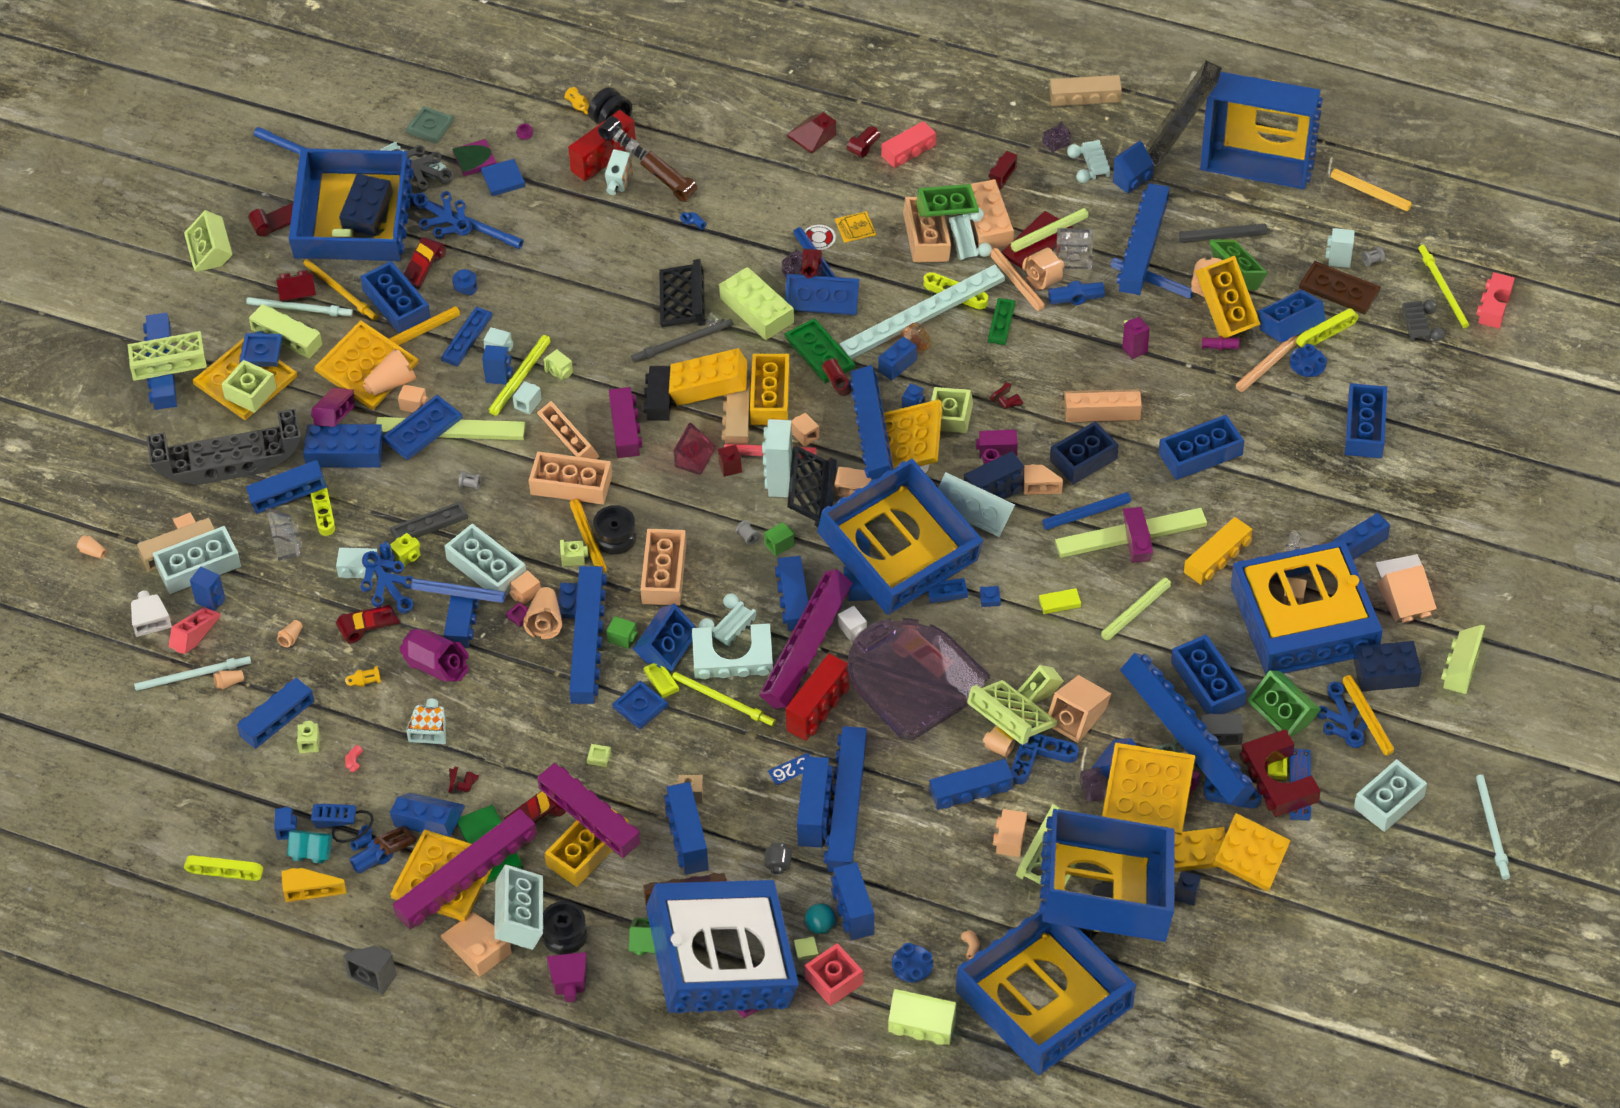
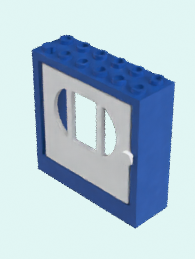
M774 880L654 884L646 910L668 1013L676 1012L681 1014L684 1012L702 1013L705 1011L723 1012L725 1010L743 1011L746 1009L789 1008L799 984ZM737 929L746 969H719L711 930ZM745 930L753 933L760 940L764 948V959L756 968L752 964ZM700 931L704 933L711 969L702 965L696 959L692 950V940Z

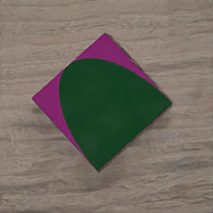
M486 139L452 149L463 176L481 172V168L497 164Z

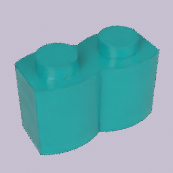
M300 830L289 831L287 856H291L292 860L304 861L305 858L312 859L313 863H324V860L330 859L332 835Z

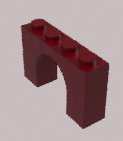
M1286 729L1243 743L1241 753L1239 754L1241 762L1248 767L1250 778L1254 779L1257 784L1258 793L1264 796L1266 807L1269 811H1272L1274 817L1318 803L1321 793L1312 775L1294 782L1282 783L1273 780L1266 773L1265 769L1271 763L1293 756L1295 744Z

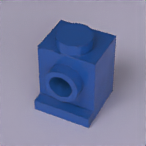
M911 383L902 395V408L927 402L925 401V396H923V388Z
M283 807L275 809L274 829L277 840H287L289 838V831L296 830L297 816H293L292 808Z

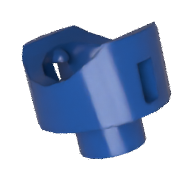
M462 269L453 275L452 281L455 291L466 295H473L477 291V278L474 272Z

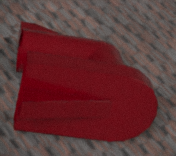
M1006 382L990 396L992 402L997 400L1004 409L1012 406H1021L1024 403L1018 394L1008 399L1004 397L1005 394L1010 392L1012 386Z
M454 766V769L449 768L450 786L448 793L453 791L458 771L456 766ZM466 772L464 782L457 781L456 790L470 792L472 785L478 780L479 775L473 772Z

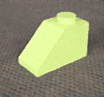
M1039 665L1018 689V692L1036 704L1052 696L1064 681L1053 667Z

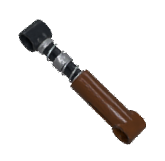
M609 116L598 127V133L603 139L619 142L621 147L624 146L627 152L633 153V156L638 157L639 161H641L640 164L673 190V194L678 200L686 202L696 192L697 184L691 178H684L655 153L645 151V148L639 146L640 143L633 138H629L627 133L624 134L622 124L616 117Z

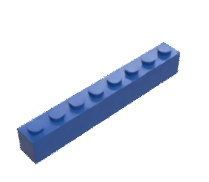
M1149 183L1147 190H1143V202L1140 201L1138 208L1140 213H1136V225L1132 226L1131 235L1133 237H1129L1127 246L1129 249H1125V261H1122L1120 268L1122 273H1118L1117 276L1119 292L1141 295L1169 199L1170 187Z
M872 365L851 371L852 379L849 382L852 390H854L851 393L856 403L854 404V409L858 415L856 422L860 428L858 429L859 437L862 440L860 446L863 453H865L862 455L864 464L867 465L864 468L867 478L877 480L886 471L894 470L878 377Z
M579 566L569 691L571 704H594L595 696L599 695V685L596 684V680H600V668H597V664H601V652H598V648H602V637L599 635L600 632H603L601 617H604L605 607L602 605V601L606 600V590H603V586L607 585V574H603L602 566Z
M843 726L842 734H838L837 745L840 746V750H836V762L839 763L838 767H834V779H837L836 784H832V795L835 798L830 801V812H833V815L828 817V829H831V832L826 834V846H829V849L824 851V863H827V872H833L835 867L853 863L867 728Z

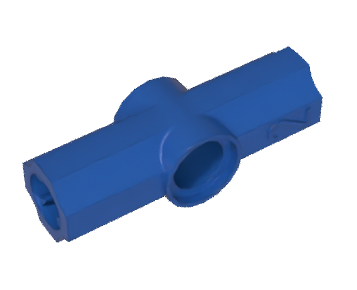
M1073 281L1066 287L1048 289L1050 304L1071 302L1073 305H1081L1089 299L1104 298L1103 282L1082 284L1080 281Z

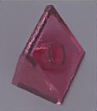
M688 423L673 450L674 465L676 468L700 475L716 446L692 423Z

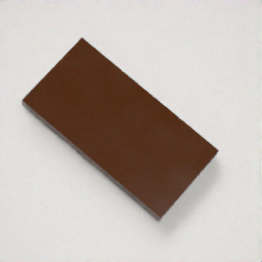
M1317 261L1313 262L1299 284V289L1346 308H1351L1364 315L1381 289L1378 285Z

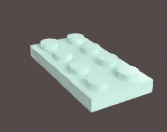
M946 472L938 487L968 523L1000 537L1015 504Z

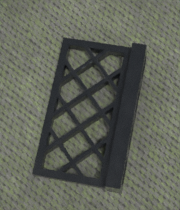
M693 260L691 265L660 269L661 328L697 322L698 326L705 325L704 269L701 260ZM691 271V274L686 278L682 276L684 272ZM664 275H674L669 281L664 278ZM678 278L681 279L682 282L678 286L673 284ZM686 284H689L692 287L687 291L682 289ZM669 286L672 287L674 290L669 294L664 292ZM678 292L682 293L683 295L678 300L673 297ZM687 297L692 299L687 305L682 303ZM669 300L673 301L674 303L669 308L665 306ZM677 306L683 307L679 313L673 311ZM687 311L692 313L691 317H683V315ZM669 314L674 316L671 320H665Z
M796 445L793 447L787 507L814 520V526L818 527L823 509L827 506H833L837 460L833 458L825 460ZM798 454L803 456L805 462L801 461ZM813 461L820 464V470H817ZM808 464L813 473L809 474L804 465ZM797 468H800L804 475L803 477L799 475ZM815 475V477L818 480V485H816L811 476ZM804 479H807L811 488H807L806 484L803 481ZM797 482L803 490L802 492H799L795 486ZM813 490L815 492V494L817 495L816 500L814 499L810 491ZM803 494L806 495V497L810 501L809 503L805 502L804 498L802 497ZM794 498L798 499L801 506L794 503ZM810 505L813 506V508L815 509L816 513H813V512L810 510V508H809Z

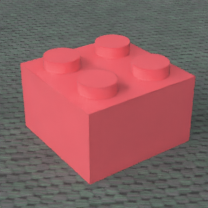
M838 943L804 965L805 979L830 1007L863 985V970Z

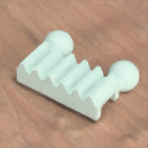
M1100 140L1082 143L1080 147L1076 144L1068 147L1067 154L1069 157L1077 158L1083 153L1089 171L1081 169L1077 172L1076 178L1080 183H1087L1091 178L1096 179V175L1106 174V177H1110V166L1106 160V155H1104V150H1102V145H1100Z
M980 208L979 213H967L949 218L959 260L978 255L987 257L991 254L992 247L990 244L981 243L976 248L970 220L979 222L983 219L984 213Z
M733 593L727 594L723 599L724 605L733 610L716 627L709 618H704L699 623V628L711 627L712 636L727 646H730L731 641H735L736 636H740L741 631H745L746 626H750L751 621H754L756 617V610H749L744 607V603L742 601L739 602L738 597Z

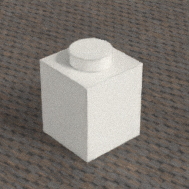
M855 606L838 614V626L850 641L861 638L867 633V621Z

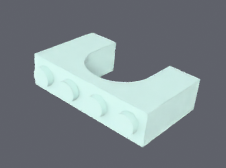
M770 624L751 625V648L746 655L738 659H725L714 651L711 627L692 628L695 679L727 678L729 676L746 677L749 675L765 676L771 673L773 661Z

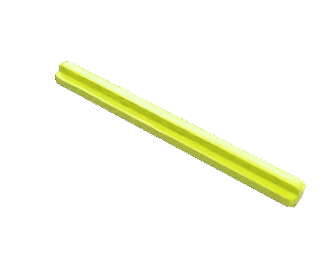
M542 335L489 407L491 415L497 416L550 344L549 336Z

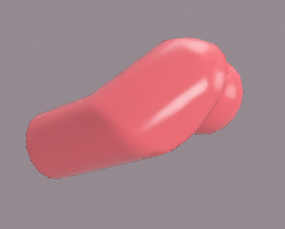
M355 745L345 756V767L350 769L351 772L357 771L360 767L356 759L363 750L358 745Z

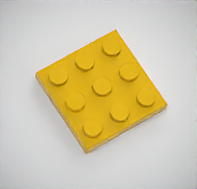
M1235 813L1212 864L1268 892L1291 840Z

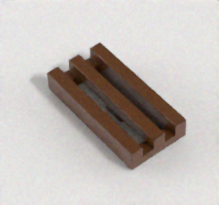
M402 826L376 837L374 843L376 845L380 844L379 848L381 850L385 849V854L389 855L415 844L417 838L405 826Z

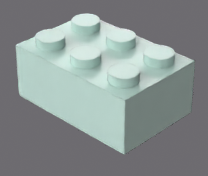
M1396 759L1356 794L1354 808L1385 832L1425 797L1427 783Z

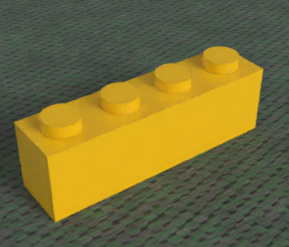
M1234 517L1185 561L1184 573L1200 585L1207 580L1210 581L1219 569L1222 570L1231 558H1235L1243 547L1250 545L1252 541V528Z

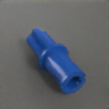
M386 541L380 544V558L394 561L395 556L391 550V545Z

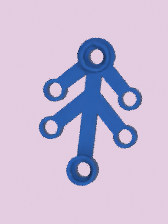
M444 191L440 196L444 205V211L430 203L426 194L417 193L414 196L413 201L417 208H425L438 216L431 219H421L419 225L422 230L427 231L431 226L444 223L453 225L445 228L436 227L433 230L436 239H442L446 234L457 233L460 236H465L471 232L472 224L465 218L464 210L466 205L463 200H457L454 204L458 212V219L452 216V196L450 192ZM438 231L442 232L440 235H436Z
M375 551L366 552L362 557V564L366 571L364 580L360 585L363 592L371 591L373 586L371 579L374 571L378 576V581L371 604L374 607L382 606L385 586L397 602L398 611L403 614L409 613L413 607L412 599L403 597L393 582L403 584L406 589H411V585H408L406 581L412 582L414 578L412 576L395 575L402 573L404 569V564L401 561L394 562L381 559ZM372 559L374 563H370L368 560ZM398 565L401 567V569L398 570L395 568V566ZM382 567L392 569L395 574L384 572ZM366 583V584H368L370 587H369V588H366V587H364L363 584ZM374 599H379L381 602L376 603ZM401 605H406L407 609L402 608Z
M1331 682L1328 685L1327 694L1331 699H1334L1340 715L1329 710L1326 706H1320L1321 710L1317 717L1322 720L1327 718L1344 725L1346 730L1336 727L1333 722H1326L1323 726V732L1326 735L1335 734L1342 737L1349 747L1359 748L1365 742L1363 733L1368 726L1363 717H1361V723L1355 729L1353 723L1360 713L1354 704L1353 709L1349 713L1342 698L1344 686L1340 682Z

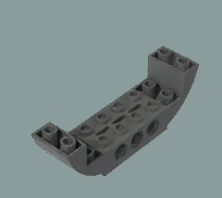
M296 408L278 411L280 426L169 447L165 432L147 435L150 465L158 473L169 479L184 483H195V486L270 472L269 469L288 459L299 445L301 434Z

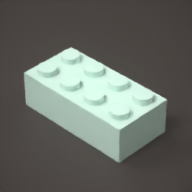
M768 419V427H764V438L766 439L762 443V453H766L763 454V465H766L764 466V477H767L765 478V489H768L769 497H788L793 452L791 420Z
M474 524L468 526L445 545L446 559L484 589L504 591L507 596L511 591L510 582L526 572V564Z
M225 526L153 553L156 568L169 594L190 587V579L200 566L219 575L241 567L238 552Z
M505 864L495 881V939L533 950L543 934V876Z

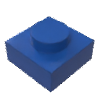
M999 586L980 587L981 607L1001 606Z

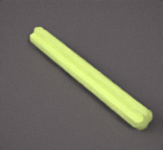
M1082 208L1011 242V249L1017 252L1088 218V211Z
M1166 577L1162 578L1102 630L1101 637L1106 641L1110 640L1171 586V581Z

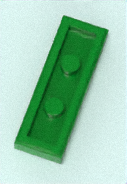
M997 299L988 335V343L1006 345L1016 300Z

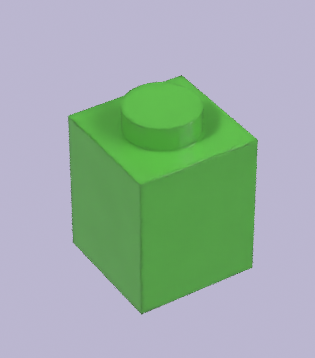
M784 522L764 532L765 545L775 556L794 546L795 533Z
M614 616L606 630L609 643L627 649L638 638L636 623Z

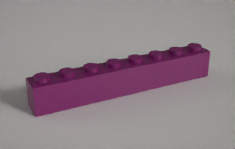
M837 569L824 572L759 694L774 709L787 707L791 702L794 692L800 686L803 675L809 669L808 666L811 660L817 654L819 645L825 639L824 635L828 628L832 626L836 613L841 609V603L849 594L852 582Z
M518 809L394 902L393 909L395 915L410 930L415 926H419L423 923L424 919L438 912L440 907L447 902H451L461 891L468 889L477 879L484 877L489 870L500 865L505 858L516 853L525 843L532 841L537 835L535 823L521 809Z

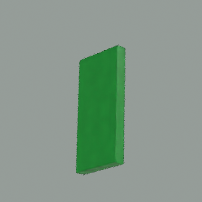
M815 318L784 333V338L824 384L830 382L822 365L829 359L836 358L844 374L855 369V363Z
M492 804L460 817L457 825L465 842L473 844L500 824L501 820ZM517 853L509 855L500 865L493 867L485 884L496 881L505 864L524 870Z

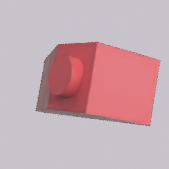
M203 607L171 627L169 647L183 654L194 649L220 618V613Z

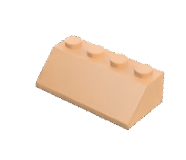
M1138 389L1064 391L1066 422L1141 420L1142 404L1141 394Z

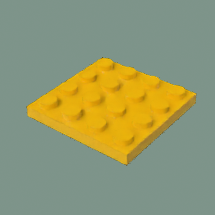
M360 320L315 366L314 371L339 388L354 389V398L371 410H374L393 389L377 395L368 394L363 387L365 384L364 379L395 348L402 353L409 363V372L418 364L419 359Z
M243 338L195 377L193 384L236 415L247 420L254 412L225 399L221 385L240 364ZM278 360L277 367L258 366L273 373L276 383V389L259 409L298 377L295 370Z
M940 399L884 413L894 469L901 462H907L910 459H913L919 467L938 462L943 406Z
M1115 743L1102 817L1174 828V833L1182 834L1195 755Z
M424 829L390 893L391 898L395 900L400 899L472 844ZM491 870L484 877L472 883L468 889L461 891L451 902H447L440 907L436 913L460 921H466Z

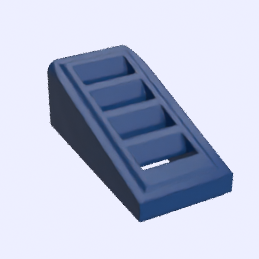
M314 804L311 821L316 828L354 824L356 806Z

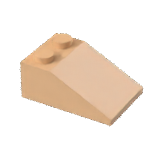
M474 912L468 916L466 921H460L441 935V938L479 977L512 954L510 943L495 939V926Z

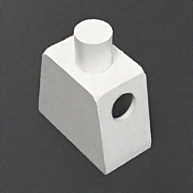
M148 591L139 592L138 599L131 602L132 625L136 637L171 628L169 614L160 597L156 594L150 596Z

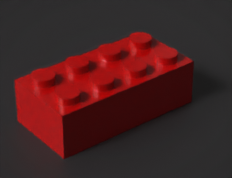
M621 110L613 114L612 116L621 122L624 134L627 133L629 138L636 140L634 120ZM601 124L568 146L570 170L583 181L594 177L599 171L608 166L613 149L627 152L625 147H621L619 142L614 140L607 141L599 135L598 127Z
M828 653L785 708L786 731L805 741L811 735H815L819 724L827 719L830 710L838 705L840 697L846 694L850 688L849 663Z

